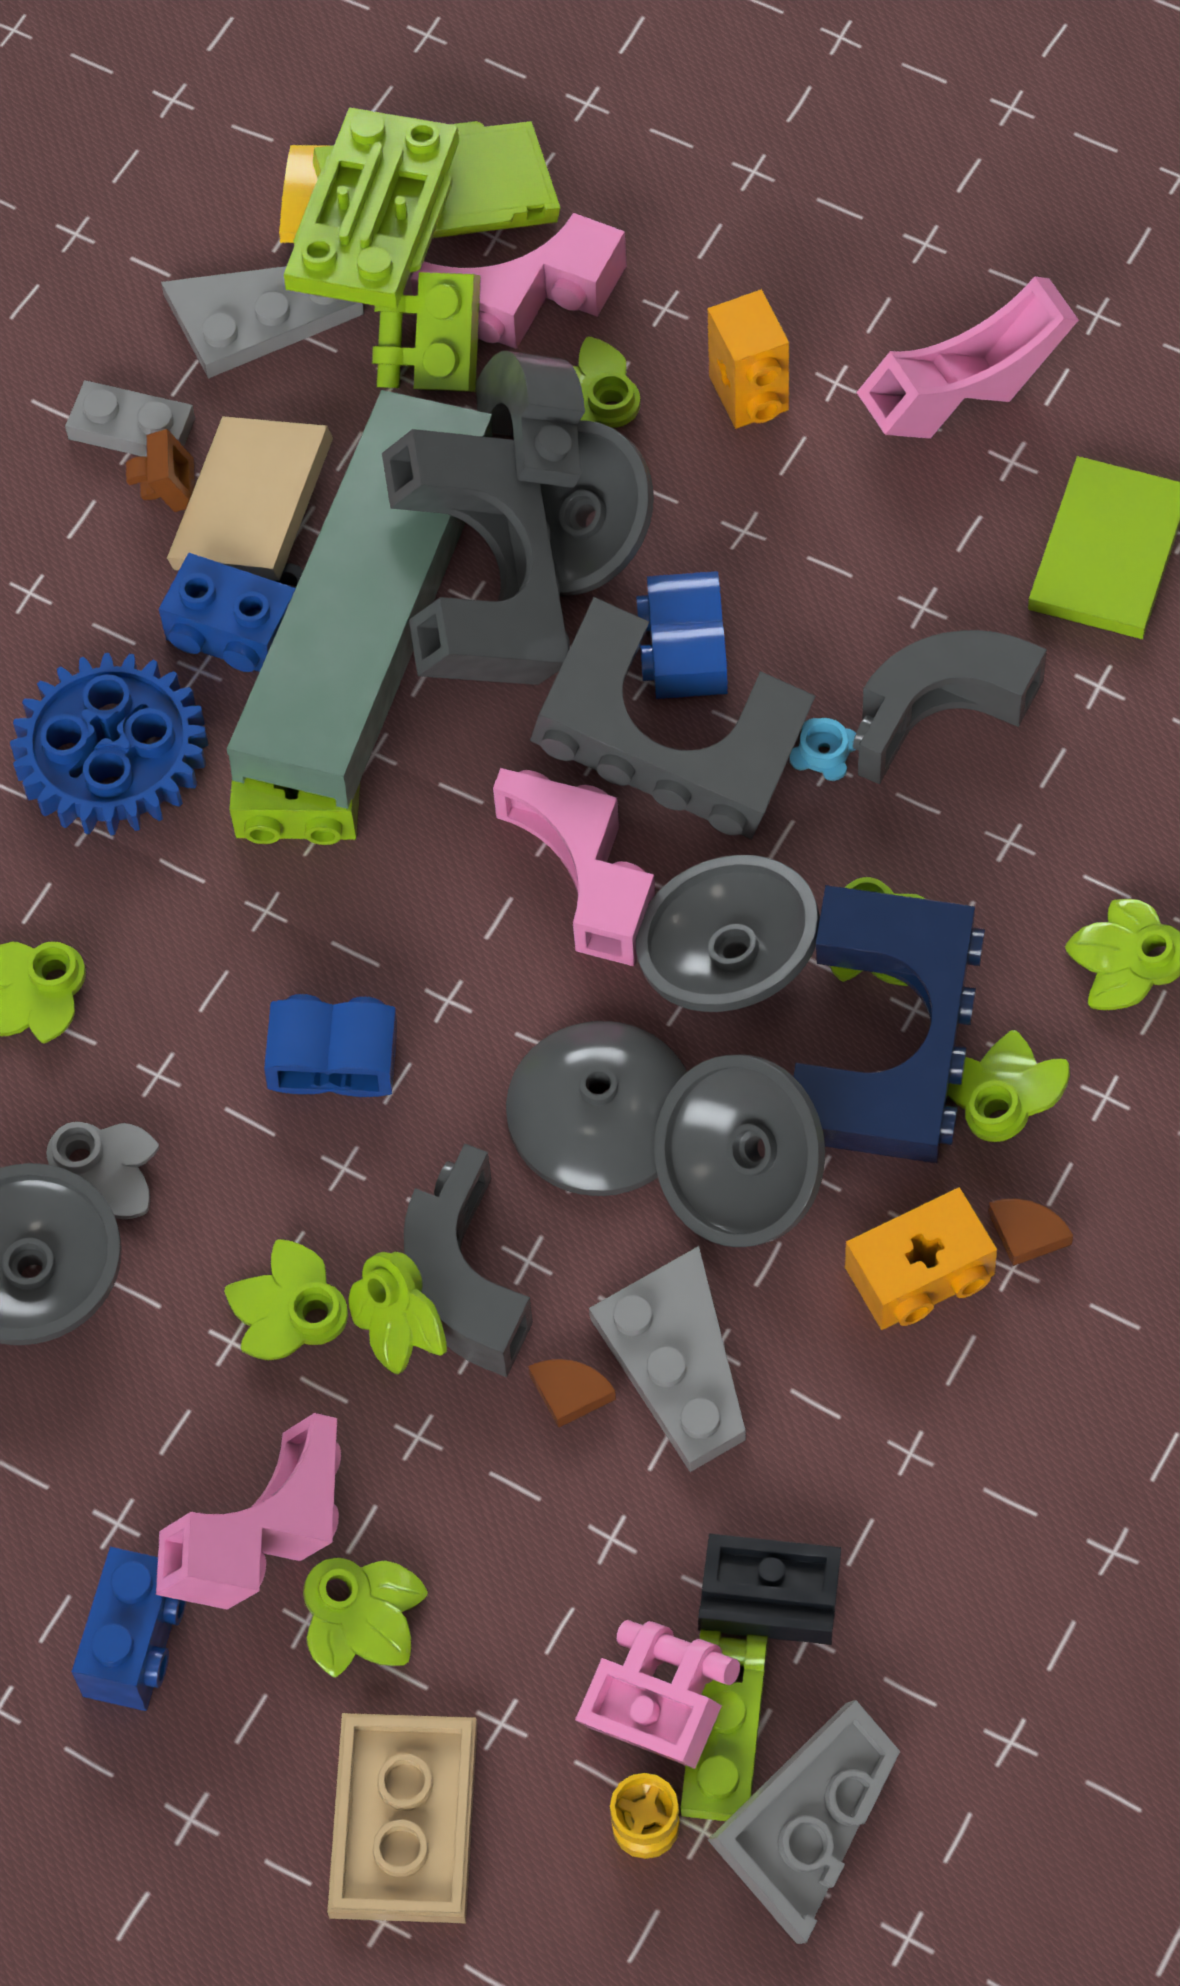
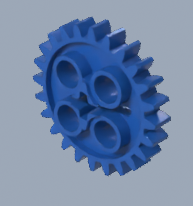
M104 653L99 668L92 669L87 659L82 657L79 658L80 673L72 676L66 669L60 666L57 668L60 681L58 685L53 686L40 680L37 686L42 700L24 698L22 704L27 718L14 719L13 725L17 738L10 741V746L16 760L13 762L18 781H23L22 784L28 800L37 799L42 815L47 816L57 810L61 826L64 828L72 824L77 817H80L85 834H90L98 821H105L109 834L115 835L119 820L127 819L130 826L135 831H138L141 826V814L148 812L154 819L161 821L163 820L160 804L163 801L178 807L183 804L178 786L196 788L197 781L193 769L205 768L206 766L202 748L208 746L206 729L203 727L205 721L201 706H195L191 687L180 689L176 672L172 671L161 678L158 663L155 660L149 662L140 671L137 668L134 654H129L121 667L114 666L110 654ZM108 704H119L110 710H99ZM162 737V739L157 741L156 743H142L148 738ZM77 743L71 749L58 750L63 744ZM112 776L121 777L114 783L100 784L105 778Z

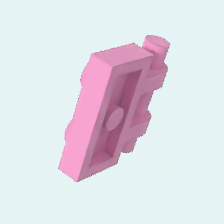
M626 1620L620 1625L617 1632V1643L630 1649L624 1665L622 1666L604 1658L601 1659L575 1720L590 1729L695 1769L721 1709L720 1704L701 1694L705 1685L712 1680L726 1685L733 1684L739 1675L740 1663L737 1659L723 1655L721 1648L716 1644L702 1639H696L690 1643L674 1637L673 1631L664 1625L652 1621L641 1625ZM666 1662L678 1667L672 1683L653 1677L657 1666Z

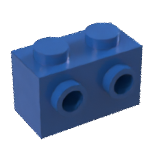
M188 552L159 607L165 638L176 648L186 653L198 654L202 652L223 659L228 665L239 671L252 672L255 670L260 672L296 588Z
M114 1547L109 1548L71 1671L83 1697L147 1711L153 1688H160L169 1660V1649L166 1648L172 1625H179L187 1601L156 1595L158 1557Z

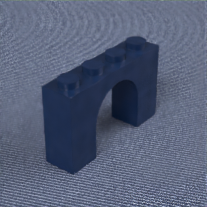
M825 885L816 939L817 964L876 972L901 980L921 998L931 1022L928 1035L919 1050L907 1061L889 1070L864 1073L801 1063L795 1064L793 1077L805 1089L816 1108L823 1129L825 1147L937 1163L940 1143L952 1145L958 1107L946 1106L950 1083L962 1085L967 1047L955 1046L959 1024L971 1025L976 988L965 987L968 965L980 966L985 929L974 928L975 906Z

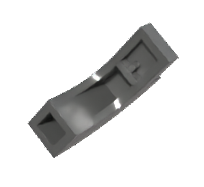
M512 351L498 352L489 360L475 382L477 411L492 414V433L514 436L517 480L573 488L581 477L577 424L585 413L582 388L576 371L568 361L560 358Z
M961 630L924 638L892 655L875 671L863 688V720L858 727L853 741V749L859 751L858 776L880 784L910 730L925 717L939 711L955 708L972 709L1019 727L1044 681L1047 649L1023 639L998 632Z
M464 1144L456 1162L447 1161L443 1166L435 1185L434 1195L416 1188L414 1189L405 1217L404 1251L405 1255L416 1264L420 1271L423 1284L421 1293L428 1297L437 1309L447 1346L467 1361L507 1377L533 1323L530 1297L484 1279L467 1264L461 1254L464 1235L492 1179L488 1152Z

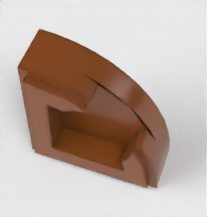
M1001 1199L989 1202L988 1213L1013 1266L1072 1245L1073 1234L1069 1227L1057 1214L1047 1207L1024 1199Z
M551 1359L528 1366L529 1375L558 1428L616 1400V1392L609 1381L598 1371L583 1363L565 1359Z

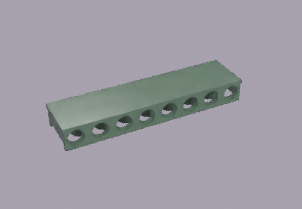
M381 390L228 744L227 754L229 755L232 781L244 783L246 778L334 798L336 799L337 807L349 808L414 651L409 619L434 602L466 523L448 514L390 509L382 453L412 429L493 438L492 414Z

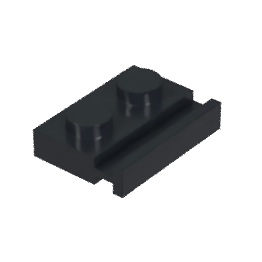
M709 1533L701 1604L698 1615V1631H701V1629L721 1631L723 1634L742 1636L750 1634L768 1636L767 1638L832 1645L841 1547Z

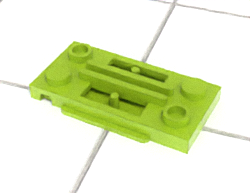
M349 107L332 152L325 159L294 238V249L283 274L285 289L397 309L410 273L416 272L422 267L451 189L452 177L448 174L459 144L458 126Z
M477 121L451 124L458 126L459 144L448 174L452 177V186L432 238L558 222L560 205L532 121L484 127L482 123ZM334 145L314 148L312 163L317 179L325 159L331 154Z

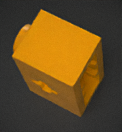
M762 289L707 308L709 377L735 429L751 423L768 422L779 413L788 411L789 341Z
M958 1187L846 1241L845 1269L882 1331L898 1322L901 1326H908L920 1321L933 1310L935 1304L953 1295H956L958 1298H966L982 1290L990 1282L991 1277L995 1275L997 1248L961 1188Z

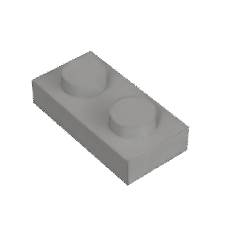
M84 380L65 428L69 440L138 456H147V435L164 429H168L184 446L194 423L195 414L191 404Z

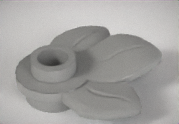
M84 1122L67 1123L55 1132L47 1146L46 1153L49 1165L71 1171L92 1184L108 1202L117 1219H133L143 1216L148 1212L150 1191L138 1167L146 1164L159 1150V1144L148 1132L138 1126L126 1123L100 1130L96 1126ZM77 1149L90 1151V1155L82 1161L72 1162L69 1160L71 1153Z

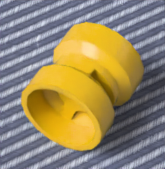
M635 1774L621 1781L612 1793L610 1802L614 1838L621 1849L633 1857L643 1859L659 1857L670 1850L678 1837L680 1821L676 1793L667 1781L654 1774ZM655 1824V1826L651 1827L650 1829H644L645 1827H650L651 1825Z

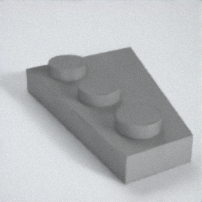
M286 266L161 282L164 297L208 379L364 315L363 303L286 290L283 275Z
M699 1246L589 1308V1316L594 1326L690 1472L746 1440V1430Z
M857 1700L843 1705L708 1839L711 1845L796 1944L807 1943L817 1922L814 1917L828 1889L835 1886L845 1865L842 1863V1860L859 1826L865 1824L900 1753V1750Z

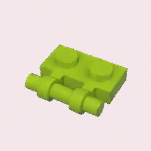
M419 272L418 296L404 295L403 291L397 309L374 305V312H380L378 346H373L372 364L378 365V388L399 389L400 366H414V389L475 392L480 275ZM403 314H417L415 348L401 347Z

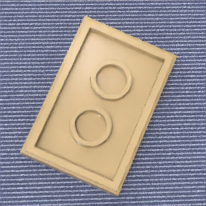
M222 416L167 556L172 568L179 570L189 552L270 580L279 581L333 440L328 426Z
M342 1713L328 1898V1915L330 1919L466 1923L478 1727L476 1718Z

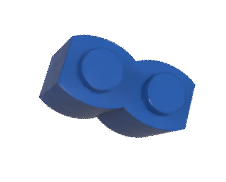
M718 571L647 576L648 595L636 596L637 616L649 621L646 631H650L651 645H640L643 681H654L656 699L728 694L727 661Z
M295 994L289 996L286 1000L271 1002L264 1066L267 1089L289 1094L333 1092L354 1097L391 1095L397 1040L396 1008L385 1005L382 1001L372 997H356L349 1002L332 1005L322 1002L319 998L312 995Z

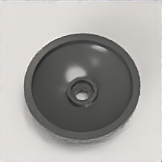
M581 420L577 424L581 477L573 488L541 484L540 486L545 517L550 527V546L555 575L560 584V596H571L592 591L616 577L631 562L640 549L648 532L653 513V484L644 457L627 437L611 427L593 421ZM596 511L593 521L586 527L588 515Z
M732 855L715 858L683 871L656 893L648 904L636 936V954L648 983L659 995L671 1003L702 1012L736 1010L751 1006L774 995L793 981L803 970L816 947L820 914L810 887L789 866L770 858L754 855Z
M591 1021L560 1029L536 1044L525 1055L512 1076L507 1093L506 1114L513 1144L520 1157L530 1169L545 1181L563 1190L581 1195L609 1196L638 1189L658 1178L654 1157V1139L658 1117L669 1092L677 1081L687 1073L686 1068L674 1051L653 1034L629 1024L613 1021ZM595 1083H604L610 1087L603 1094H593L588 1090Z
M744 1054L724 1055L696 1065L685 1073L671 1089L658 1117L654 1139V1157L663 1193L671 1208L685 1225L713 1243L730 1247H750L762 1245L784 1236L808 1213L819 1192L823 1178L825 1141L820 1118L812 1100L802 1085L790 1073L779 1065L757 1056ZM760 1139L763 1140L765 1145L764 1158L758 1152V1142Z
M39 1163L15 1164L0 1168V1344H38L56 1339L73 1331L96 1313L108 1298L116 1282L121 1265L122 1245L114 1213L102 1194L92 1184L66 1169ZM30 1265L42 1267L41 1272L33 1278L21 1276L23 1270Z

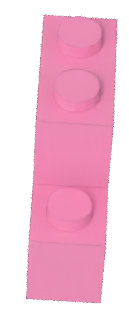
M573 213L561 230L548 242L536 250L509 262L479 268H456L423 261L421 269L413 272L410 277L412 294L418 296L419 272L480 275L478 338L488 343L498 342L517 349L546 298L555 301L559 306L567 310H580L598 317L627 266L625 231Z
M1034 276L1010 302L968 331L926 348L901 352L890 351L856 393L885 435L931 439L964 398L1010 402L1079 319L1049 278Z
M500 768L493 787L496 818L529 831L547 844L561 859L574 881L578 893L577 909L573 920L575 951L634 966L637 959L636 936L648 904L655 896L654 874L646 873L642 868L632 863L622 861L613 864L607 863L619 829L617 797L610 796L603 790L591 785L574 787L551 781L543 774L531 770L515 772Z
M313 1413L282 1433L281 1450L273 1476L265 1491L250 1508L226 1514L189 1512L160 1530L156 1595L228 1610L259 1592L266 1571V1557L264 1554L302 1561L333 1543V1536L339 1521L338 1508L334 1504L335 1475L341 1461V1449L336 1442L337 1418Z

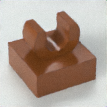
M168 429L148 434L147 456L135 457L126 462V482L129 485L140 482V497L143 500H154L161 497L174 512L185 510L195 488L194 457Z

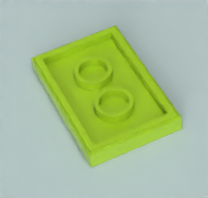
M1077 456L1029 596L1028 610L1143 639L1180 526V482Z

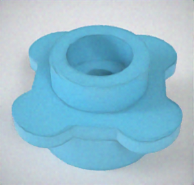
M809 719L804 722L801 728L799 746L791 751L789 756L790 763L797 770L811 769L822 773L824 778L829 781L839 780L846 775L847 766L845 762L849 753L855 751L853 749V741L856 733L851 729H845L841 723L834 719ZM820 747H828L830 750L827 753H821L818 749Z

